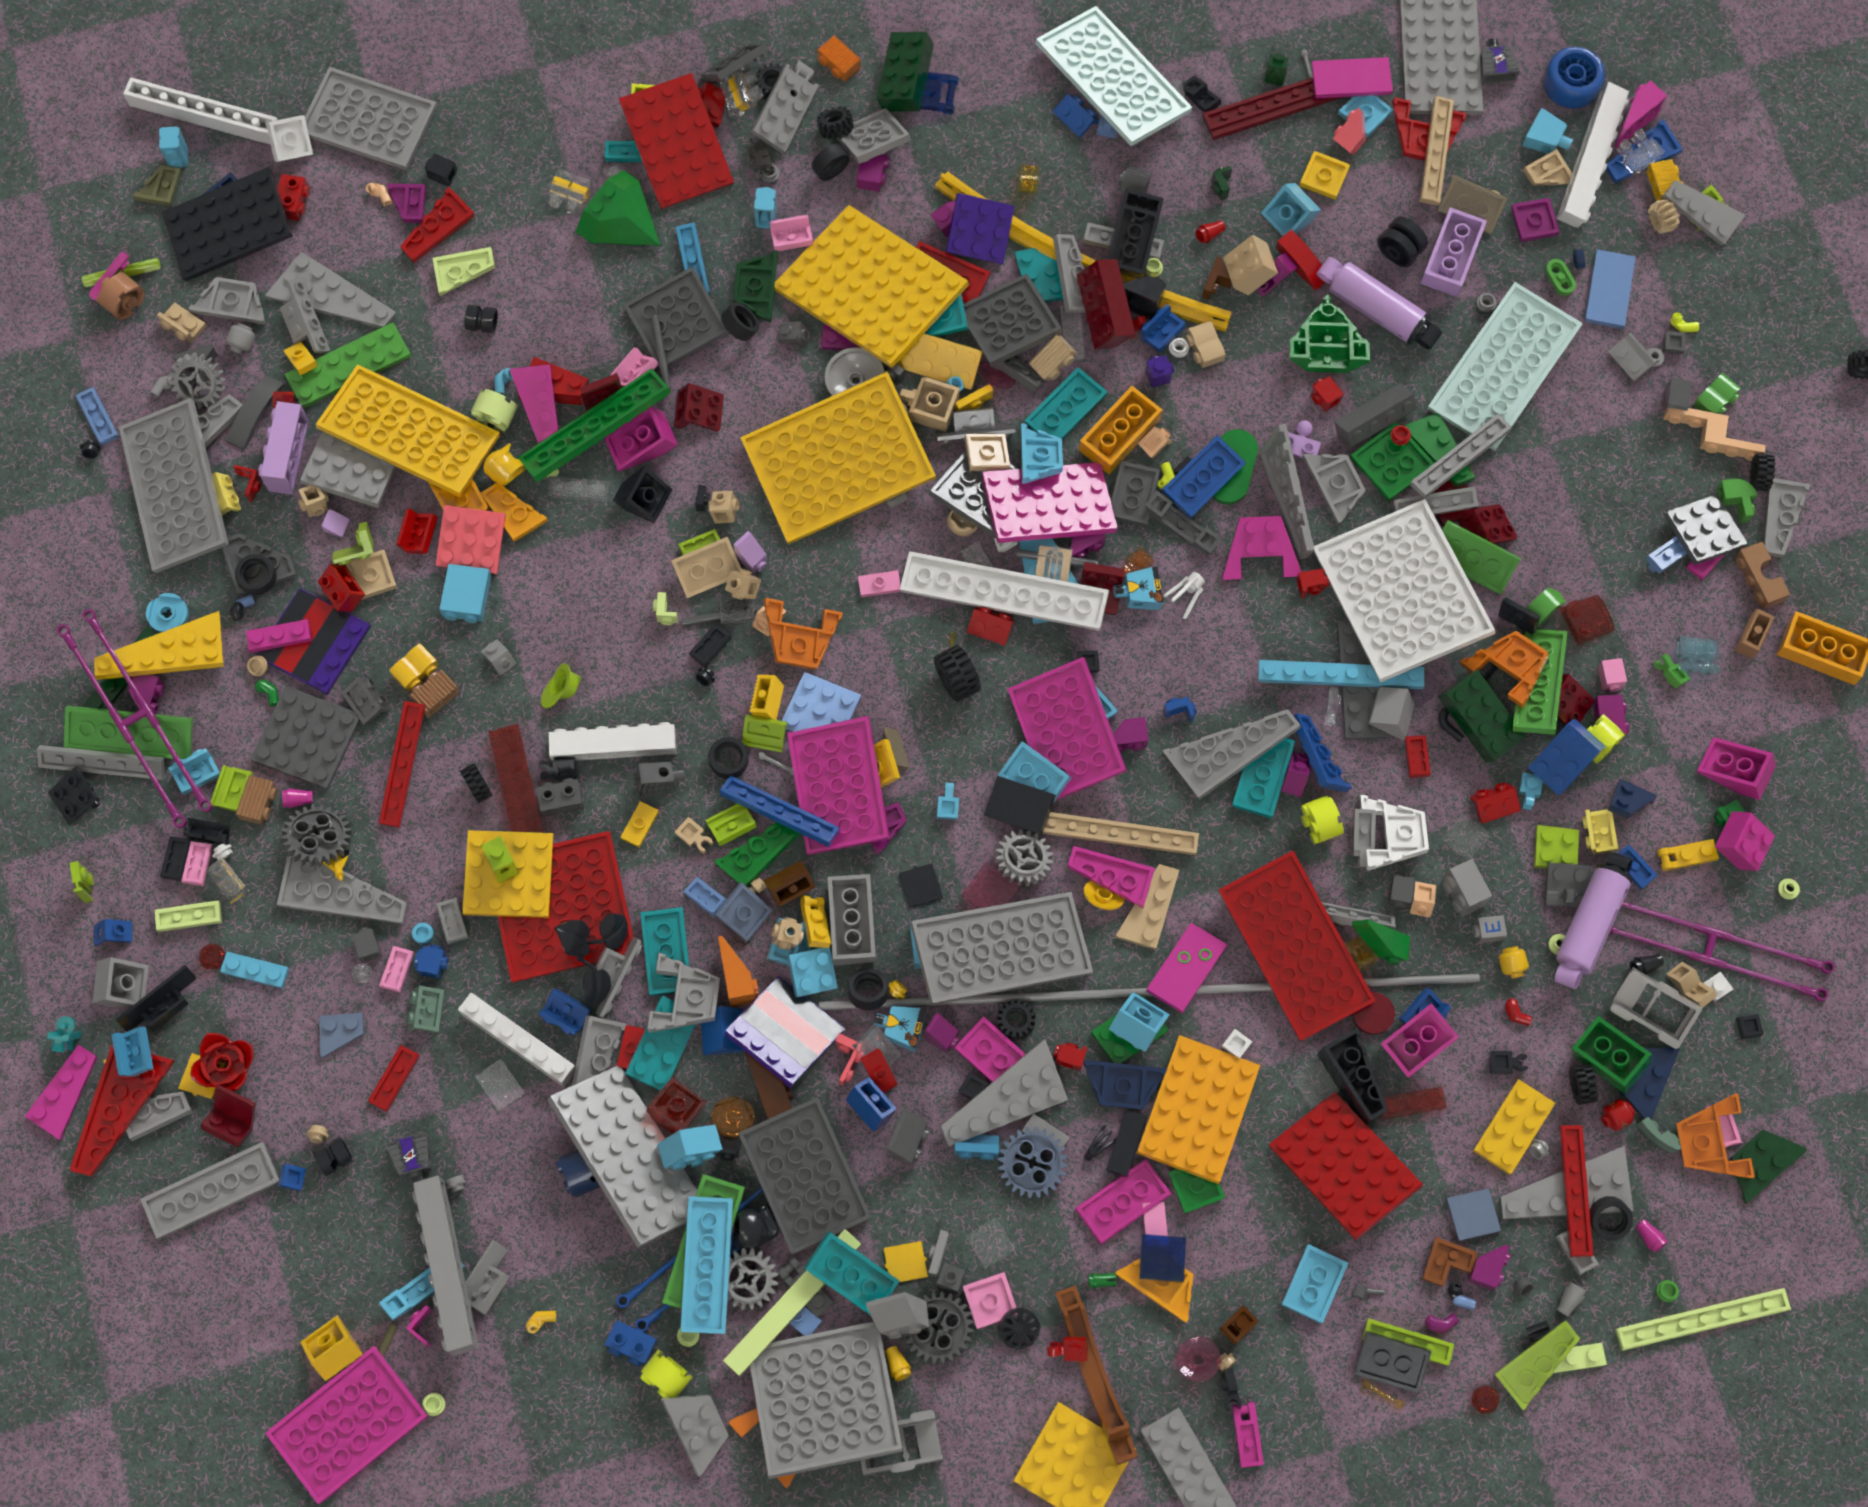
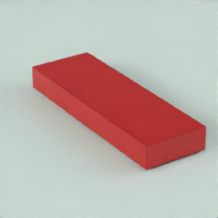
M400 1045L367 1102L388 1112L420 1055Z

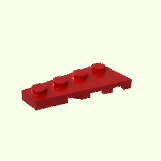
M448 187L445 190L444 196L434 204L431 212L424 216L423 222L419 227L415 228L400 246L401 250L415 263L475 217L474 212Z

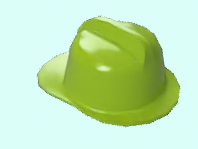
M561 664L544 688L541 696V705L544 708H550L559 699L571 698L575 694L581 682V677L571 672L568 664Z

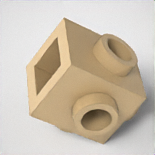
M309 485L298 489L300 495L298 504L302 512H307L309 518L319 516L328 510L326 502H329L327 493L322 491L321 488Z
M733 491L713 492L708 507L714 522L733 523L735 521L736 511L739 510V500L735 498Z
M745 569L731 571L727 577L725 590L732 593V597L743 600V598L756 599L761 579L752 576V572Z
M793 918L781 919L772 928V944L778 945V948L784 950L793 949L798 944H801L804 932L801 931L802 924L797 923V920Z

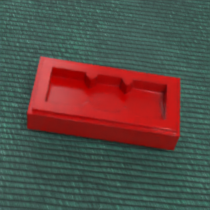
M1426 735L1405 736L1404 742L1409 778L1430 777Z
M625 1026L617 1062L618 1067L624 1070L627 1069L645 1031L644 1028Z
M879 1048L860 1058L868 1076L883 1093L898 1085Z

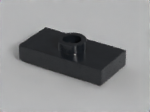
M1507 597L1502 600L1498 614L1499 617L1531 635L1536 633L1540 620L1538 614Z
M715 624L689 652V656L705 668L731 640L732 636Z
M169 837L160 874L162 879L182 880L191 839Z

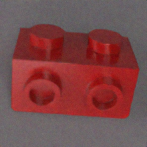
M706 82L698 90L712 126L719 127L721 125L727 91Z
M406 509L396 545L408 554H427L438 517L434 514L416 513L412 509Z
M982 606L976 607L973 610L967 633L1005 646L1015 619H1012L1010 614L1004 612L998 614L992 612V609Z
M1507 783L1496 784L1495 788L1489 790H1478L1475 792L1476 794L1470 796L1471 801L1475 803L1479 822L1482 824L1521 811L1516 788Z

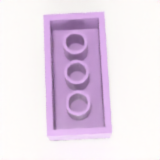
M1449 208L1421 284L1458 297L1487 220Z
M277 401L276 409L273 408L271 414L273 422L267 431L268 444L263 448L264 461L259 466V476H261L263 484H265L269 492L293 494L309 420L302 405Z

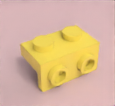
M213 473L212 477L222 516L230 510L240 511L239 498L235 493L232 479L229 475Z
M1590 809L1585 810L1586 816L1582 817L1584 829L1589 831V836L1586 837L1587 849H1591L1593 855L1619 851L1613 812L1608 811V809L1590 812Z

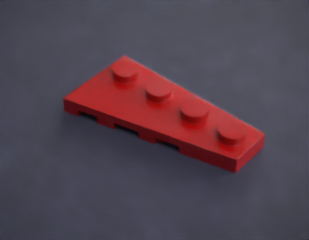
M921 241L918 242L917 249L968 281L969 286L962 292L964 302L967 303L981 295L991 275L989 271Z

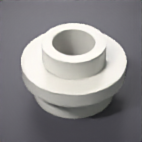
M1176 338L1170 343L1169 351L1174 357L1181 358L1187 355L1189 345L1183 338ZM1180 346L1183 350H1176V347Z
M224 843L217 846L212 857L216 858L219 862L233 853L231 850L232 846L230 844L225 845Z

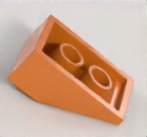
M718 936L730 1005L732 1008L750 1005L756 1000L755 997H759L757 980L752 979L750 971L723 936Z

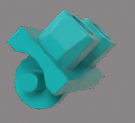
M63 1016L59 1018L56 1022L57 1030L48 1032L47 1039H53L51 1051L67 1052V1050H74L75 1040L81 1038L82 1032H73L76 1023L72 1017Z

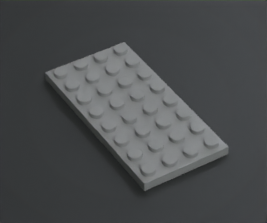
M1399 0L1404 99L1411 101L1409 114H1431L1433 99L1435 96L1454 100V111L1467 113V115H1482L1483 97L1477 0Z
M191 398L120 426V435L152 571L159 573L229 545L194 400Z
M1071 892L920 919L910 923L931 1005L1093 973Z
M618 1066L555 1093L547 1099L637 1248L687 1224L688 1196L695 1197L697 1189L684 1168L676 1171L673 1168L664 1169L657 1144L663 1141L665 1137L622 1068Z

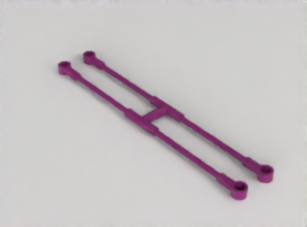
M86 609L82 613L83 619L90 624L95 634L100 637L133 691L134 698L141 708L139 711L123 720L116 708H113L77 649L78 646L71 636V629L67 625L61 624L57 627L56 632L64 639L69 649L74 652L108 708V713L123 738L130 744L166 803V808L173 818L174 826L184 828L187 824L186 818L180 815L174 803L169 800L135 744L134 738L127 728L128 726L146 716L191 786V791L199 803V809L204 813H208L212 810L213 805L206 799L199 786H196L161 729L160 722L142 693H139L103 634V629L97 621L96 613L91 609ZM89 613H92V618L87 619L86 616ZM66 628L67 632L65 634H61V630ZM204 803H209L207 809L202 808ZM182 818V824L177 825L176 821Z
M1623 902L1622 907L1707 934L1708 939L1704 954L1691 950L1686 951L1615 929L1614 926H1612L1609 933L1685 955L1689 959L1711 966L1730 969L1799 991V993L1814 997L1818 1002H1823L1828 998V991L1826 989H1814L1804 985L1799 986L1731 965L1724 960L1712 957L1716 938L1729 942L1735 941L1805 963V965L1820 969L1824 974H1830L1835 969L1834 963L1830 960L1822 962L1809 957L1804 958L1733 936L1729 932L1700 923L1694 924L1627 902ZM1825 964L1830 966V971L1825 969ZM1818 992H1822L1824 998H1820Z

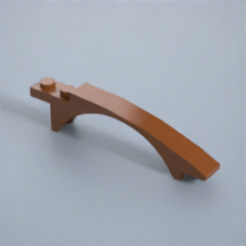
M1076 1285L1055 1292L1069 1337H1087L1088 1359L1086 1362L1078 1363L1116 1466L1137 1459L1138 1455L1130 1437L1129 1423L1123 1415L1110 1386L1094 1341L1085 1306L1081 1301Z

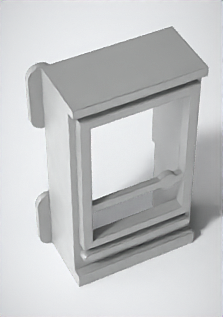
M1632 967L1612 1000L1610 1008L1611 1012L1627 1021L1634 1019L1658 1033L1659 1040L1675 1049L1680 1047L1702 1011L1700 1005L1680 995L1676 989L1664 982L1652 979ZM1650 984L1658 990L1654 992L1652 1000L1641 1015L1632 1010L1646 985ZM1661 991L1690 1007L1675 1033L1645 1017L1656 998L1660 996Z
M926 1410L912 1413L910 1419L897 1421L905 1462L871 1468L869 1459L860 1460L863 1476L887 1471L898 1473L913 1470L917 1465L943 1461L934 1411ZM915 1425L921 1459L908 1461L909 1454L906 1450L903 1428Z

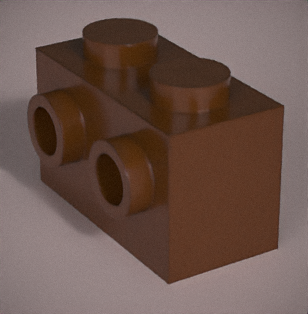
M801 861L763 880L771 898L778 907L816 888L809 871Z

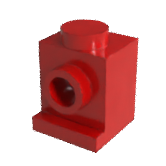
M1323 568L1298 573L1296 581L1301 598H1305L1307 593H1310V595L1320 594L1324 591L1325 587H1329V579L1327 575H1324Z
M1066 1043V1045L1057 1044L1053 1057L1057 1058V1065L1080 1072L1088 1047L1083 1046L1081 1050L1078 1049L1079 1046L1073 1043Z

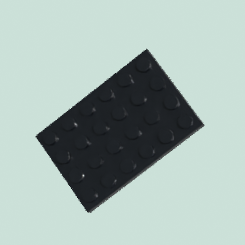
M270 167L162 212L180 273L185 282L293 237Z

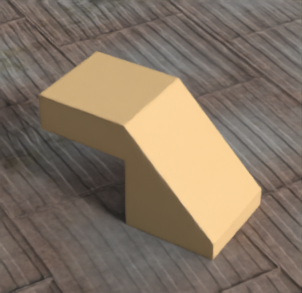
M1681 962L1666 974L1685 998L1700 1005L1702 1008L1717 997L1715 990L1703 984L1699 979L1697 971L1684 962Z

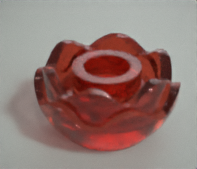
M207 944L200 950L198 959L203 968L218 969L223 964L226 954L220 945Z
M1480 1386L1473 1391L1471 1403L1481 1414L1493 1413L1499 1405V1395L1490 1386Z

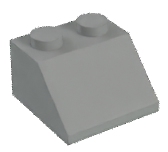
M112 957L97 961L92 1003L110 1007H132L146 994L149 965Z
M906 1292L866 1302V1307L879 1333L889 1336L890 1339L901 1338L902 1334L920 1333L921 1329L929 1327L926 1301Z

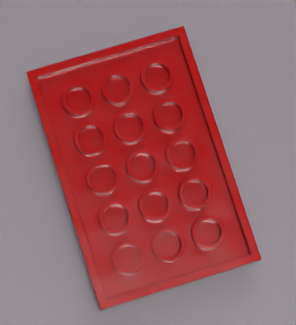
M692 73L619 98L620 106L661 210L734 184Z
M1336 1092L1269 1144V1148L1355 1241L1423 1187L1422 1182Z

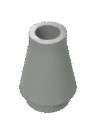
M1570 1282L1568 1286H1565L1557 1311L1569 1317L1570 1313L1585 1298L1584 1294L1586 1291Z

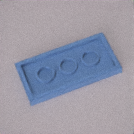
M1596 250L1584 322L1624 329L1635 256Z

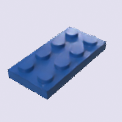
M1217 435L1161 492L1191 519L1246 462Z

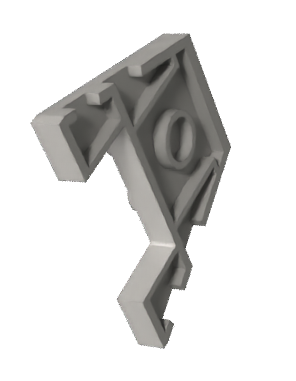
M659 953L656 974L678 976L673 1013L650 1011L647 1031L652 1033L715 1021L720 978L700 969L688 967L679 960L674 961L667 958L666 955Z

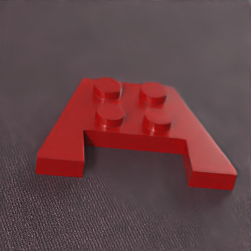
M1394 97L1392 107L1403 156L1425 161L1430 123L1409 119L1411 101ZM1453 110L1447 152L1467 113Z

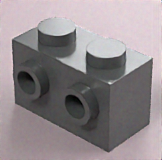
M1129 166L1127 170L1121 173L1118 185H1122L1120 191L1124 192L1127 188L1146 193L1152 172Z
M568 778L556 784L548 782L536 788L540 811L543 817L584 809L578 779Z

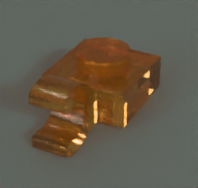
M1141 546L1126 558L1125 562L1127 564L1121 568L1125 569L1123 579L1127 573L1147 569L1154 563L1155 560Z

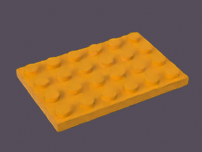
M1179 1035L1137 1154L1219 1184L1260 1065L1242 1058L1239 1059L1232 1054Z

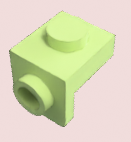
M658 592L657 599L653 601V611L656 612L657 622H661L663 625L678 623L677 613L667 612L668 599L666 593Z

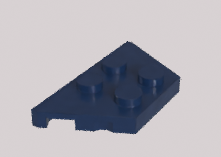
M1645 1048L1652 1053L1651 1064L1626 1094L1618 1090L1628 1100L1633 1109H1636L1644 1119L1649 1116L1652 1120L1680 1050L1679 1048Z
M1084 1060L1083 1062L1099 1105L1107 1107L1144 1110L1161 1079L1167 1072V1068L1090 1060Z

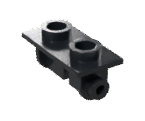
M188 818V827L184 828L183 835L187 836V838L228 845L230 825Z

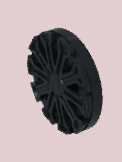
M1014 1308L1003 1315L999 1322L998 1331L1000 1338L1008 1347L1019 1350L1032 1346L1036 1339H1038L1040 1323L1036 1315L1029 1309ZM1015 1313H1018L1017 1319L1014 1318ZM1026 1313L1027 1316L1023 1320V1314ZM1008 1318V1319H1010L1012 1322H1011V1323H1008V1322H1006L1005 1320ZM1006 1327L1009 1330L1003 1331V1328ZM1026 1334L1031 1335L1033 1337L1029 1339ZM1022 1337L1024 1338L1026 1343L1021 1344Z

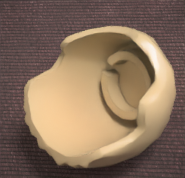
M951 511L947 518L949 529L961 537L973 534L978 528L954 511Z

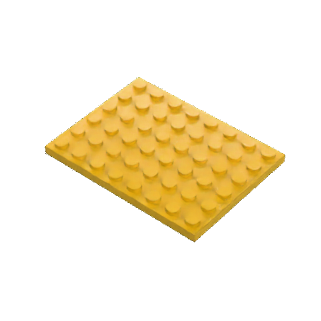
M850 205L816 238L813 245H810L775 281L776 292L891 368L969 286L966 279Z
M888 371L740 437L788 545L936 479V475Z

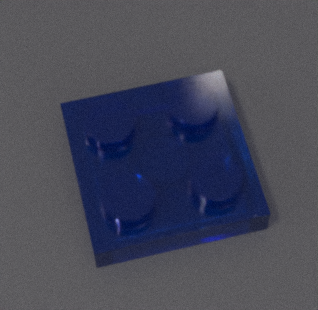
M1142 1234L1139 1280L1183 1283L1186 1237Z

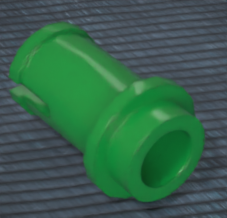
M1092 1272V1274L1088 1275L1089 1288L1096 1290L1097 1287H1116V1281H1107V1279H1116L1115 1272L1104 1274Z

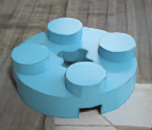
M164 593L148 604L146 618L152 629L162 633L187 623L189 610L186 603L178 595ZM167 610H170L172 613V615L169 616V618H165V616L162 615L163 613H166Z

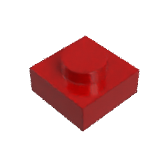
M273 392V408L276 409L277 401L295 404L294 392Z

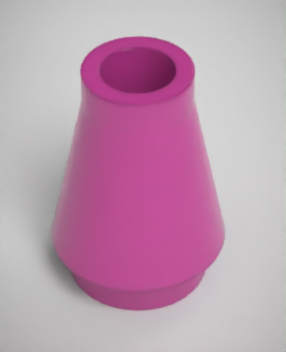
M290 788L282 790L283 807L290 809L313 803L312 791Z
M1646 1219L1635 1227L1648 1249L1654 1253L1658 1252L1668 1243L1665 1239L1666 1236L1648 1223Z

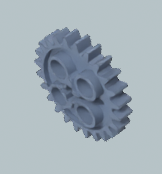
M1026 1127L1025 1134L1017 1130L1018 1137L1016 1138L1012 1134L1009 1135L1012 1142L1004 1141L1003 1143L1007 1146V1149L999 1150L1004 1154V1157L998 1158L999 1161L1003 1162V1165L998 1167V1169L1005 1170L1001 1178L1008 1177L1009 1180L1005 1185L1013 1184L1012 1192L1019 1188L1020 1196H1023L1025 1191L1028 1192L1029 1198L1032 1197L1033 1192H1036L1038 1198L1041 1197V1191L1049 1195L1048 1188L1051 1187L1053 1190H1056L1057 1188L1054 1183H1063L1059 1176L1067 1175L1066 1172L1062 1171L1063 1167L1069 1166L1063 1163V1159L1068 1158V1155H1062L1061 1153L1065 1147H1058L1060 1139L1052 1140L1054 1133L1046 1136V1129L1038 1133V1127H1035L1033 1133H1031L1030 1129ZM1024 1142L1031 1143L1033 1148L1032 1152L1028 1155L1021 1151V1145ZM1046 1149L1053 1153V1159L1050 1162H1045L1041 1158V1153ZM1018 1154L1028 1159H1032L1035 1156L1037 1157V1162L1048 1165L1052 1169L1049 1171L1039 1166L1030 1168L1029 1162L1015 1158V1155ZM1018 1162L1025 1166V1172L1022 1175L1015 1174L1013 1170L1014 1165ZM1037 1170L1045 1173L1046 1178L1042 1183H1038L1034 1179V1173Z

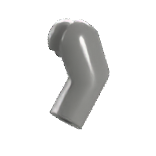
M170 375L160 377L150 391V394L159 398L163 390L173 388L175 385L169 383L173 377Z

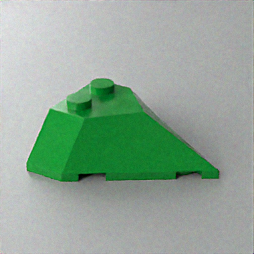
M624 170L606 180L584 208L575 231L591 244L610 243L611 245L661 246L640 183Z
M1327 293L1322 303L1315 308L1302 324L1297 334L1290 339L1289 359L1307 372L1348 373L1370 362V345L1365 338L1363 339L1359 335L1358 329L1344 312L1334 305L1332 298Z

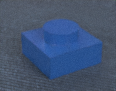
M289 1164L282 1165L278 1186L301 1191L306 1169Z

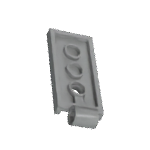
M799 60L794 62L791 69H789V64L783 67L751 131L752 134L781 153L786 152L819 86L817 83L811 84L808 82L813 76L814 70ZM791 90H793L796 93L795 97L791 96Z

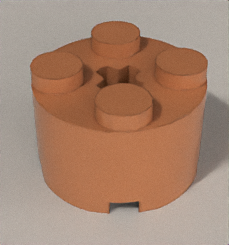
M120 272L111 278L106 277L101 282L102 288L96 302L113 316L124 320L133 314L131 310L135 306L140 307L145 297V291L125 273Z

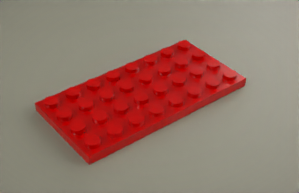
M1294 851L1218 889L1223 902L1299 1041L1376 1001Z

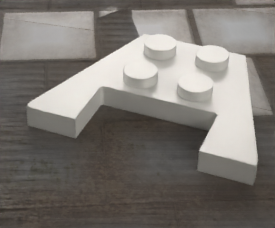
M1360 795V809L1376 810V815L1383 816L1386 850L1366 849L1367 870L1428 853L1429 844L1425 812L1398 805V807L1386 804L1384 800L1378 799L1376 801L1369 799L1366 795Z

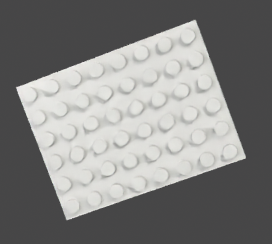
M1425 499L1314 546L1313 551L1325 575H1327L1329 583L1380 683L1495 634V629Z

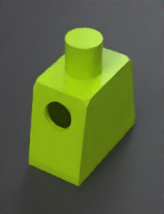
M501 836L481 845L499 884L518 875L516 866Z

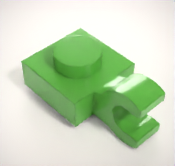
M1666 653L1660 656L1664 664L1659 660L1653 663L1656 669L1664 670L1662 674L1675 689L1686 684L1691 679L1678 663L1674 665Z

